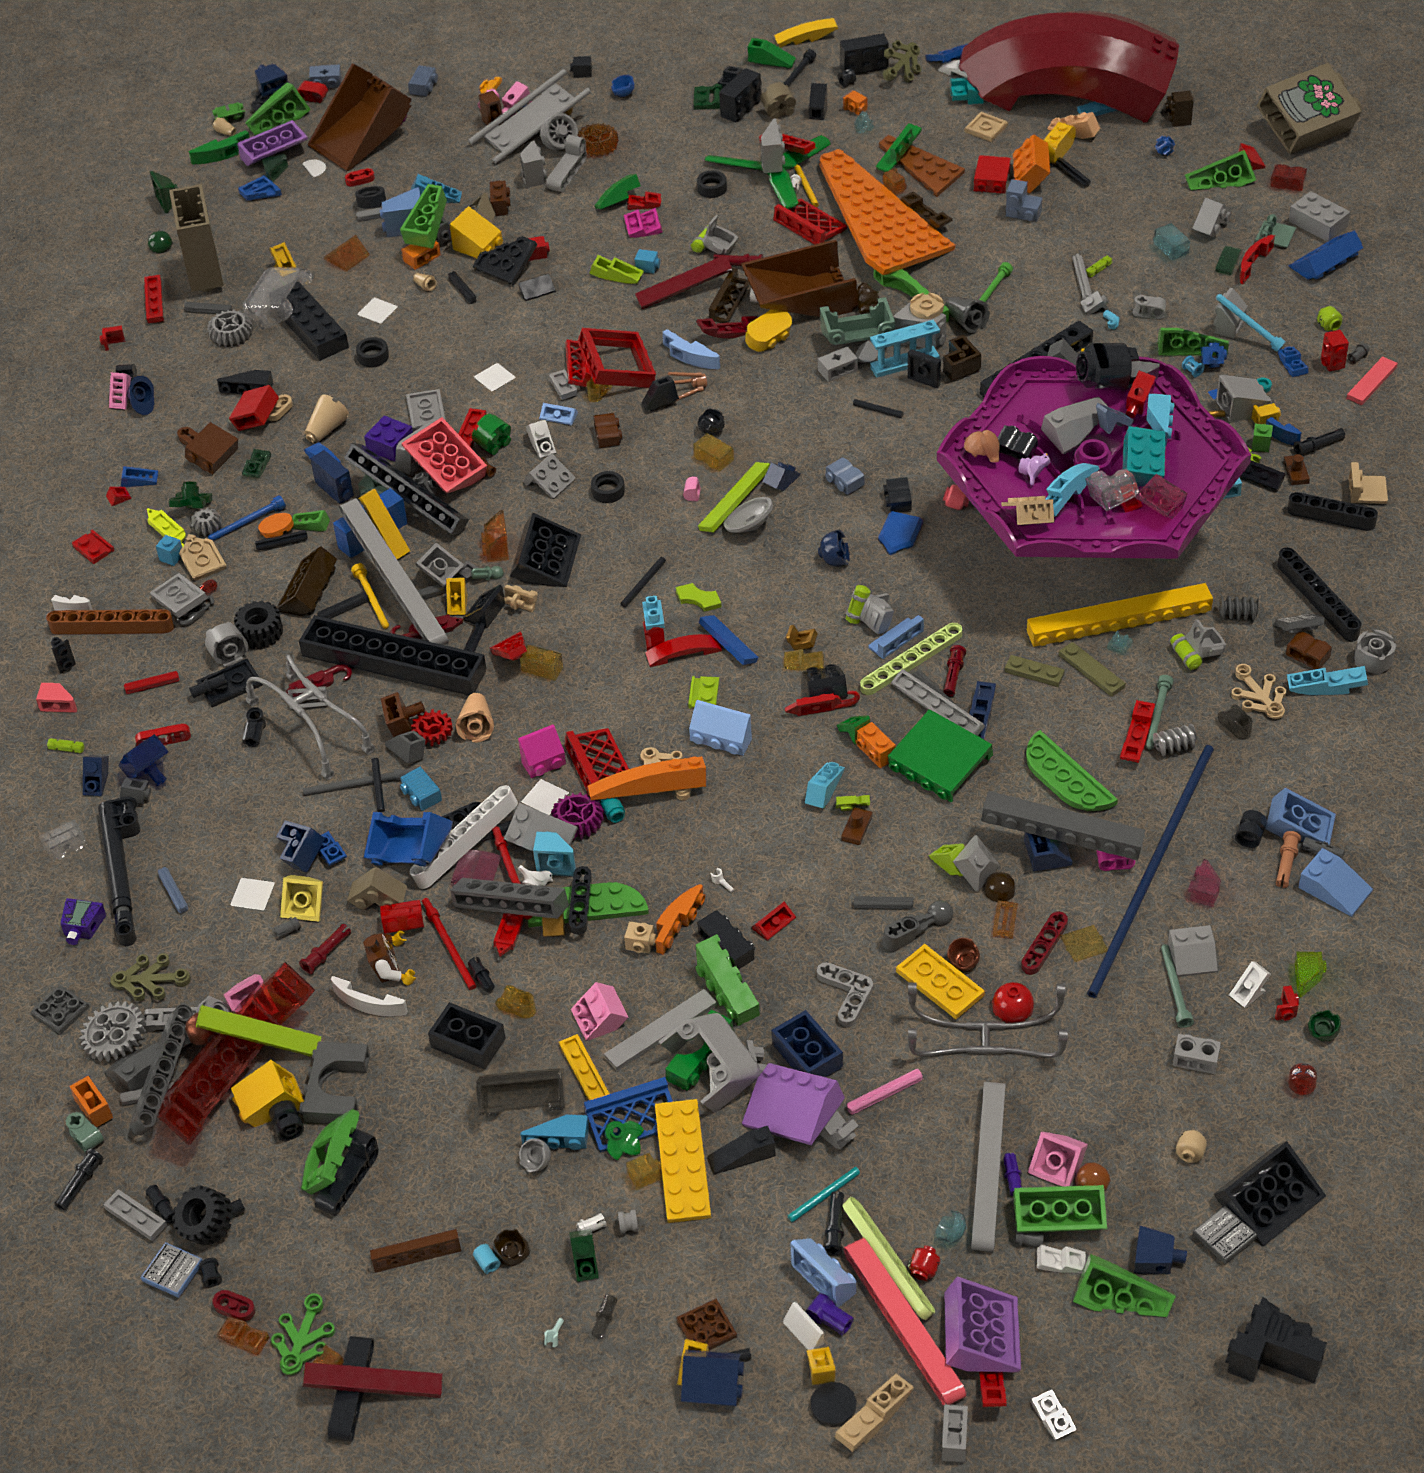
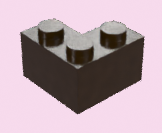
M1190 90L1172 92L1171 96H1167L1166 103H1164V111L1168 113V121L1171 122L1173 127L1192 124L1194 98Z
M965 335L949 340V354L943 356V372L951 381L981 370L982 354Z

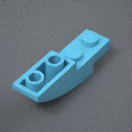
M1087 463L1077 464L1064 471L1046 489L1049 494L1046 500L1053 499L1055 517L1073 494L1079 495L1099 470V466Z
M1365 666L1327 673L1325 668L1287 674L1289 690L1305 695L1349 694V688L1368 685Z

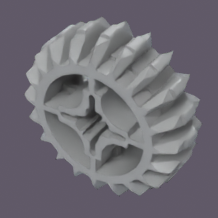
M234 309L233 311H221L220 314L216 313L215 317H211V320L208 321L207 330L214 344L218 343L219 346L224 344L225 347L231 345L233 347V344L239 345V342L245 343V339H249V336L252 335L253 325L250 317L245 312L242 313L241 310L236 312Z

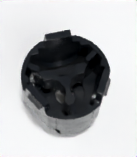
M1089 343L1077 357L1076 374L1079 382L1083 383L1086 388H1095V390L1124 391L1131 389L1132 384H1129L1132 362L1139 360L1137 349L1127 347L1125 343Z

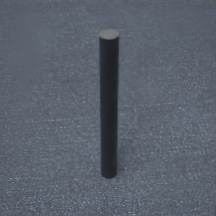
M660 557L621 601V606L626 608L666 562L664 557Z

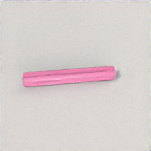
M915 1069L848 1102L846 1108L853 1115L921 1081L922 1073L919 1069Z

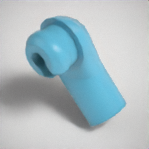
M1106 310L1103 313V317L1109 320L1107 322L1108 327L1116 329L1119 326V317Z

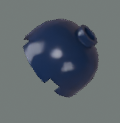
M840 529L827 533L822 538L818 548L819 557L823 558L828 565L834 567L848 565L846 559L850 561L848 543H844L842 538H845V535Z

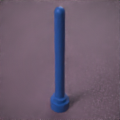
M278 495L267 506L210 534L208 539L214 541L272 510L280 511L286 508L285 502Z

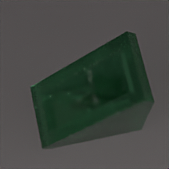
M284 154L262 159L265 175L272 182L288 168L287 157Z

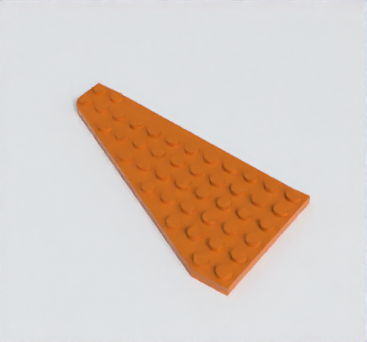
M840 149L821 155L819 166L865 262L880 274L886 275L955 250L956 245L903 203L889 189L855 162L852 157H849Z

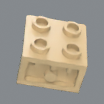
M1351 462L1349 472L1351 503L1387 504L1386 477L1362 476V470H1359V462Z
M1045 496L1008 498V502H1001L1002 506H1016L1017 525L1054 522L1053 499L1046 500Z

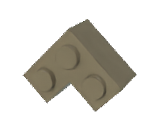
M374 867L352 882L347 901L361 910H365L374 903L379 906H391L392 904L404 901L407 885L378 867Z

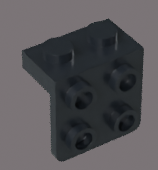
M829 664L825 668L820 669L811 667L806 669L807 671L802 672L808 685L809 697L832 693L840 698L848 697L845 674L836 664Z

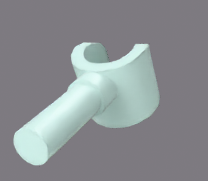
M559 1318L554 1328L545 1332L544 1345H547L548 1342H553V1347L558 1345V1332L564 1322L563 1319Z

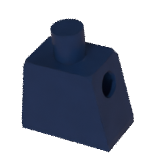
M275 64L268 66L260 65L255 70L256 81L262 96L276 92L288 82L287 74Z
M1139 1226L1134 1274H1170L1172 1262L1186 1264L1187 1250L1174 1249L1175 1237L1173 1235Z

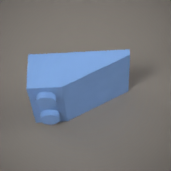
M1284 788L1272 798L1266 830L1282 838L1285 832L1294 831L1300 834L1302 842L1308 837L1318 842H1328V845H1330L1336 814Z
M1324 848L1318 852L1303 870L1299 882L1300 889L1351 917L1373 891L1348 864Z

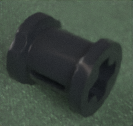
M207 1258L199 1263V1269L204 1277V1287L211 1288L222 1283V1276L217 1268L219 1262L216 1258Z

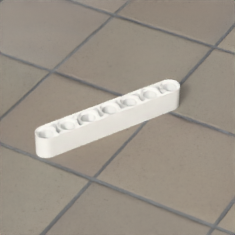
M504 785L496 789L451 830L430 864H426L425 867L414 864L411 867L410 874L420 889L430 887L516 808L518 801L509 786Z

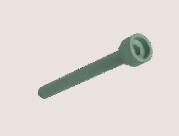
M1161 675L1158 678L1159 694L1145 745L1147 750L1153 749V734L1157 733L1166 694L1173 686L1174 680L1169 675Z
M1164 944L1161 946V951L1178 1009L1176 1022L1179 1028L1191 1027L1194 1024L1192 1013L1186 1010L1169 946Z

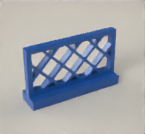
M665 1077L584 1102V1111L588 1116L600 1152L607 1150V1144L602 1145L601 1137L610 1120L619 1121L623 1124L627 1122L631 1113L641 1118L640 1126L644 1120L655 1124L652 1130H644L637 1137L639 1140L658 1134L657 1120L647 1116L651 1107L655 1108L654 1101L657 1097L665 1095L667 1102H673ZM642 1102L648 1105L644 1114L634 1110L636 1104ZM623 1109L628 1112L624 1120L613 1116L616 1110ZM602 1115L607 1120L602 1127L594 1122L593 1117ZM619 1130L617 1131V1133L613 1132L614 1135L618 1136Z

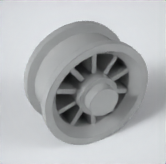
M562 113L545 119L540 128V136L543 143L548 148L557 151L565 149V141L568 135H578L575 121L570 116Z

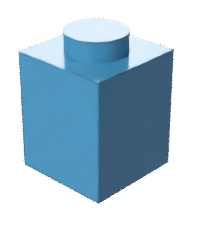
M638 250L635 257V267L643 270V273L655 274L656 269L660 267L661 260L658 258V251Z
M165 535L156 545L159 561L175 566L181 559L179 555L182 548L181 540Z

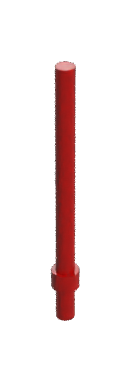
M494 827L492 829L495 837L494 843L497 850L501 853L511 883L520 884L507 849V841L502 836L500 828ZM524 915V918L528 920L532 916Z
M429 898L422 899L421 902L426 910V916L430 922H433L468 989H475L476 984L443 926L438 910L432 906Z

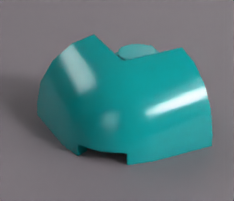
M967 78L950 79V93L953 101L967 100L968 104H983L984 101L979 96V90L973 87Z

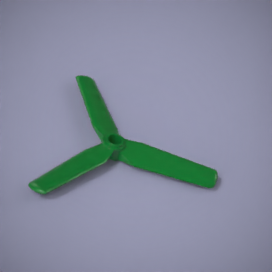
M819 135L809 140L815 142L816 146L809 154L802 155L795 151L783 153L785 165H782V172L767 173L770 176L769 181L785 208L791 209L799 203L789 173L786 170L795 167L829 146L831 143L825 136ZM708 155L704 159L706 162L763 170L761 161Z

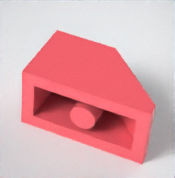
M41 683L36 698L40 711L77 712L74 698L60 683Z

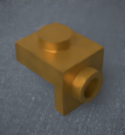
M790 625L786 639L794 650L814 647L818 633L815 629L798 632L794 625Z

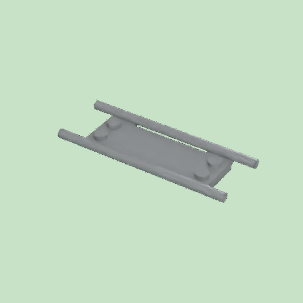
M562 69L468 139V141L472 145L484 136L487 142L501 152L492 159L493 163L497 164L537 134L545 119L555 114L565 113L589 95L591 90L586 88L576 97H573L555 83L567 74L566 70ZM539 94H541L538 98H536L534 101H532V102H531L530 104H528L526 107H524L523 109H521L523 106H525L527 103H529L531 100H533L535 97H537ZM509 118L507 121H505L503 124L499 126L500 123Z

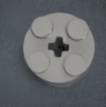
M231 622L217 625L206 632L205 646L218 664L231 666L243 659L244 653L248 651L246 639Z
M1374 630L1370 633H1367L1368 631L1363 632L1357 640L1354 656L1355 665L1357 667L1365 666L1367 672L1380 675L1392 666L1396 643H1394L1393 637L1387 632L1381 630Z

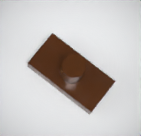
M1300 454L1284 456L1283 462L1291 486L1309 484L1310 478L1304 463V457Z
M854 807L842 833L841 841L861 845L873 817V812Z

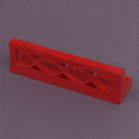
M566 339L568 384L588 388L591 374L578 341Z

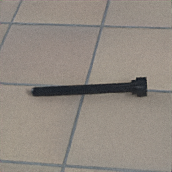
M812 49L806 50L803 54V60L785 80L784 85L789 87L803 68L816 59L815 51Z

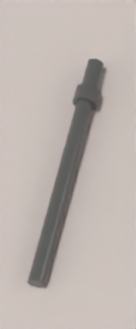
M401 768L394 770V772L381 774V781L394 779L400 781L401 776L416 768L406 770ZM373 776L307 787L303 788V794L306 796L372 784L374 779Z

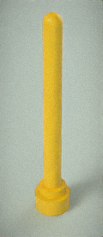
M362 563L355 564L351 568V572L355 578L360 580L382 628L387 629L389 623L366 578V567Z

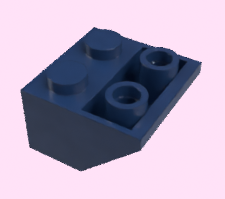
M1024 832V843L1033 872L1073 865L1066 842Z

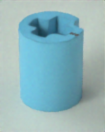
M482 1244L474 1250L473 1257L485 1274L494 1272L499 1268L500 1261L488 1244Z

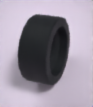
M708 170L701 173L697 177L698 193L706 198H717L725 194L727 191V179L724 173L716 170ZM709 182H717V183H719L718 185H715V186H707V185H704V184L709 183Z
M368 186L355 192L359 208H377L382 206V202L386 201L385 190L381 186Z
M369 337L360 341L356 346L357 359L365 367L381 366L389 358L388 345L381 338ZM369 350H380L379 353L374 355L364 354Z
M604 471L595 475L591 481L593 498L601 503H613L620 500L625 493L623 477L614 471ZM607 483L617 485L615 489L609 491L598 488Z

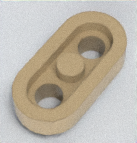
M286 394L279 395V399L267 420H279L293 406L291 396Z

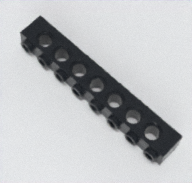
M1077 321L1028 353L1020 356L1012 363L1029 357L1047 356L1050 345L1062 339L1077 353L1089 343H1093V329L1081 321ZM1002 369L980 382L981 396L985 397L990 385Z
M351 444L344 459L385 488H391L405 502L450 534L460 535L469 521L467 517L363 444Z

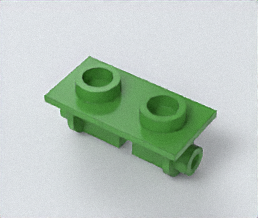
M239 102L229 104V111L226 110V106L217 107L215 110H212L213 116H217L215 119L224 118L226 121L230 118L240 119L245 115V110L241 111V109H244L243 104Z

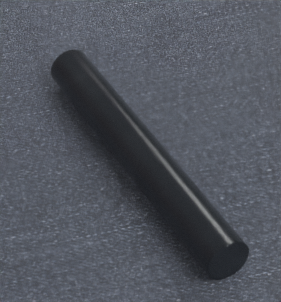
M858 399L853 401V405L898 418L903 417L904 412Z
M372 758L377 811L383 812L385 811L379 758Z

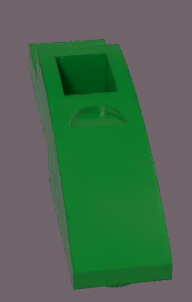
M244 130L220 142L214 139L188 151L191 164L213 163L239 155L238 143L249 139V133Z

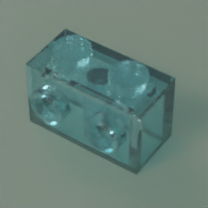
M1172 223L1155 229L1154 244L1171 260L1189 254L1190 240Z

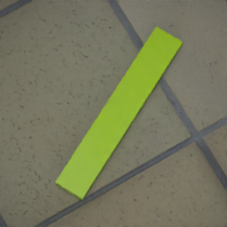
M756 462L698 525L699 530L714 532L767 473L770 463Z
M201 1005L199 1008L196 1027L310 1057H312L313 1050L317 1049L318 1041H321V1036L204 1005Z

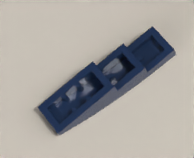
M977 681L969 714L985 725L978 737L985 740L996 684Z

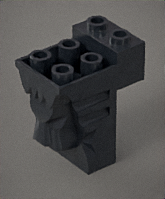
M1262 1297L1260 1304L1254 1305L1251 1314L1252 1318L1250 1323H1247L1245 1332L1239 1331L1236 1340L1231 1338L1225 1363L1229 1364L1227 1373L1254 1382L1260 1365L1264 1364L1315 1384L1323 1362L1327 1342L1319 1340L1317 1337H1312L1313 1328L1309 1323L1295 1321L1291 1316L1279 1312L1280 1308L1269 1302L1267 1298Z

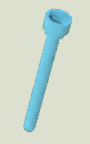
M1222 294L1216 296L1220 303L1267 339L1272 346L1271 348L1276 352L1285 343L1284 339L1277 336L1274 337Z

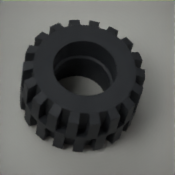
M253 601L250 604H245L244 607H240L239 612L235 613L234 624L252 649L255 647L262 649L263 646L267 648L269 644H275L276 640H279L281 638L280 635L283 634L279 610L274 604L271 605V602Z
M201 1185L196 1186V1188H189V1192L184 1191L182 1193L183 1197L178 1198L176 1201L178 1203L177 1207L173 1209L175 1215L172 1216V1221H175L174 1229L178 1230L177 1233L184 1239L201 1245H212L213 1242L220 1241V1237H224L227 1234V1228L230 1229L232 1225L229 1223L230 1220H233V1215L231 1214L233 1206L229 1205L231 1203L229 1198L221 1192ZM206 1208V1215L200 1223V1215Z

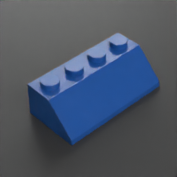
M1353 230L1334 237L1288 266L1306 279L1314 277L1316 280L1324 275L1323 272L1326 271L1327 273L1335 269L1336 264L1341 265L1347 261L1346 258L1358 255V251L1363 246L1356 231Z

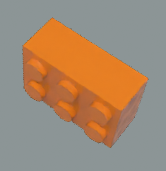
M1034 134L1027 138L1023 145L1013 153L1014 180L1027 182L1028 193H1031L1051 173L1048 143Z

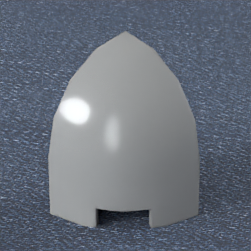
M867 340L859 346L855 356L858 358L859 363H869L878 357V350L875 349L870 340Z

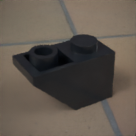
M812 83L809 99V119L824 120L828 109L827 84Z
M668 375L653 381L642 401L643 407L647 411H654L662 405H670L678 400L679 397L674 380Z

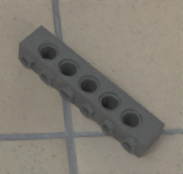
M461 878L450 890L453 904L456 908L558 919L569 906L565 888Z

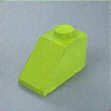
M964 844L942 845L929 855L930 859L950 875L963 876L953 861L964 849Z

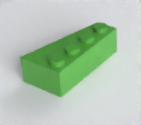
M428 184L400 228L406 244L428 248L434 247L447 202L442 186Z
M714 935L696 944L697 966L695 968L698 975L706 980L709 991H714L719 1005H724L728 1018L734 1020L740 1026L760 1016L759 1003L747 983H742V977L737 966L732 968L728 951L720 948V938L718 935Z

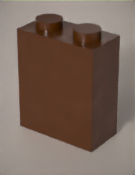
M210 422L185 447V458L190 463L201 467L202 470L214 474L238 450V438Z

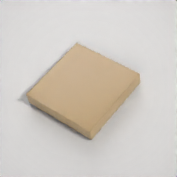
M980 112L965 127V133L992 142L1008 126V122Z

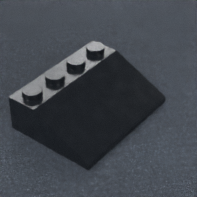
M532 513L524 526L510 576L527 584L567 587L581 534Z
M1288 1141L1275 1145L1213 1194L1222 1207L1225 1205L1257 1234V1239L1255 1240L1262 1246L1266 1245L1326 1196Z

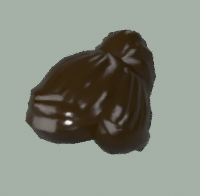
M861 283L857 287L859 313L868 314L870 313V306L874 308L878 304V291H874L867 283Z

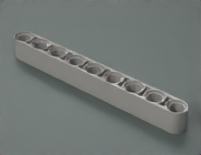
M984 1082L971 1250L994 1252L1006 1083Z

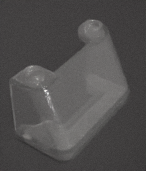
M270 267L263 272L244 301V311L264 331L288 319L291 315L292 305L286 297L295 283L299 281L301 284L307 285L312 282L315 276L306 268Z

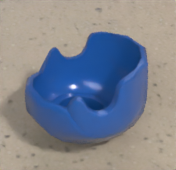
M622 75L612 81L613 86H611L613 93L619 97L630 95L635 88L633 78L630 75Z

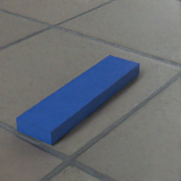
M715 615L700 617L699 624L742 665L757 662L758 656Z

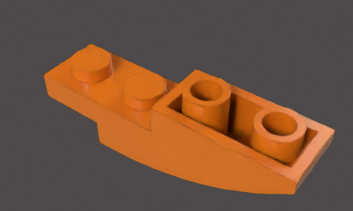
M698 884L681 894L662 913L656 922L658 936L655 944L657 953L664 955L667 948H671L674 940L673 937L675 933L680 932L681 926L688 927L691 920H695L699 905L702 906L705 901L703 885Z

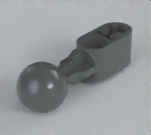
M937 900L929 906L926 914L914 917L905 916L887 925L882 938L883 948L888 951H895L913 942L916 935L927 930L929 925L943 926L948 924L953 918L952 906L944 900Z

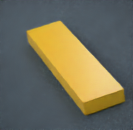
M372 489L359 497L372 523L396 559L410 552L376 489Z
M576 1034L559 1041V1046L588 1101L610 1094L579 1035Z

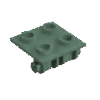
M1271 214L1267 217V221L1264 220L1255 241L1269 235H1275L1274 245L1287 248L1296 227L1277 223L1276 215Z

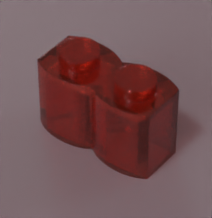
M1277 164L1274 166L1270 186L1278 189L1287 188L1293 191H1303L1307 169L1299 166L1290 167L1284 164Z

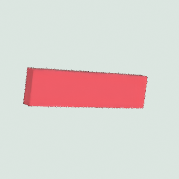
M1382 356L1347 394V399L1363 405L1397 368L1398 363Z

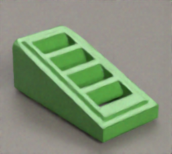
M325 510L294 514L292 517L294 525L291 529L326 531L330 519Z

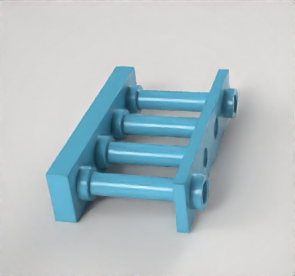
M930 320L871 336L870 340L875 349L878 350V361L870 363V368L876 378L908 369V353L901 354V343L910 341V349L916 350V339L925 337V348L916 351L940 359L938 352L932 346V335L940 333L936 322ZM894 345V356L885 359V348Z

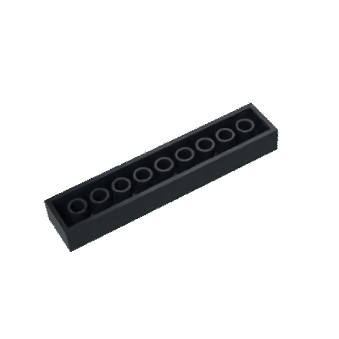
M315 615L299 640L303 657L337 665L344 664L350 668L465 695H470L476 691L487 670L484 654Z

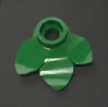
M619 1121L610 1122L605 1128V1136L608 1139L607 1150L611 1157L618 1160L623 1152L629 1155H639L641 1145L637 1137L644 1132L642 1126L633 1121H627L623 1124ZM614 1128L619 1130L618 1136L614 1135Z

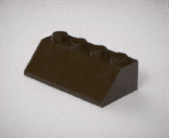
M320 546L301 559L276 607L279 612L298 616L311 613L316 608L315 602L323 594L322 589L329 582V575L336 568L334 565L337 558Z

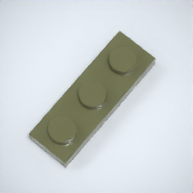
M1014 655L1010 656L1005 666L1006 673L1059 687L1065 674V669Z

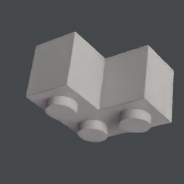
M1205 198L1192 229L1214 238L1220 231V224L1226 225V222H1229L1232 210L1224 204Z

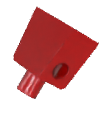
M1138 371L1127 396L1125 407L1127 409L1125 412L1127 416L1135 418L1137 414L1142 415L1148 405L1149 394H1153L1156 376Z

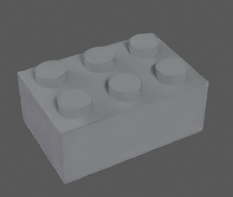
M1312 191L1290 206V223L1327 242L1348 227L1350 211Z

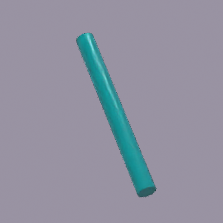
M857 1167L852 1168L788 1215L789 1220L793 1223L829 1197L833 1191H837L860 1174Z

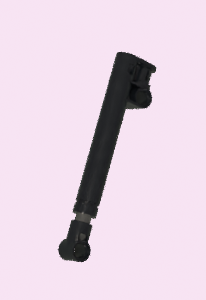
M133 797L108 800L98 806L112 912L115 915V932L122 946H131L137 940L122 840L138 835L141 830L138 814L135 811L137 801Z

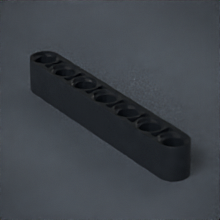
M1289 547L1280 549L1277 566L1345 640L1351 642L1358 640L1362 625L1360 619L1294 549Z

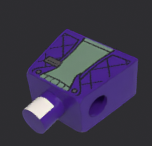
M66 898L61 918V927L64 935L67 936V943L76 945L79 938L91 939L106 917L103 903Z

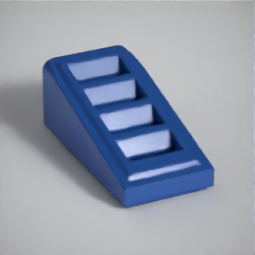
M123 466L121 487L157 485L158 470Z

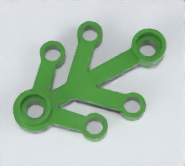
M310 1294L305 1298L304 1304L307 1312L299 1333L293 1324L290 1314L284 1313L279 1317L280 1326L286 1329L294 1344L290 1352L285 1345L286 1340L282 1333H275L271 1337L272 1345L279 1350L282 1356L280 1368L284 1374H297L302 1369L303 1363L316 1356L324 1357L328 1353L327 1345L324 1342H318L314 1345V1348L301 1353L303 1347L322 1337L329 1338L335 1334V1327L331 1322H326L321 1328L309 1333L316 1313H319L324 1306L322 1298L318 1294ZM284 1319H290L288 1323H282ZM326 1328H332L330 1332H325ZM278 1338L282 1339V1341L279 1343L275 1342V1340ZM320 1347L324 1348L322 1352H318L317 1349ZM290 1363H296L295 1365L288 1367Z

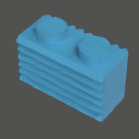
M421 766L400 777V788L405 795L408 794L410 796V800L415 807L419 806L424 811L435 805V803L437 804L442 801L440 788Z

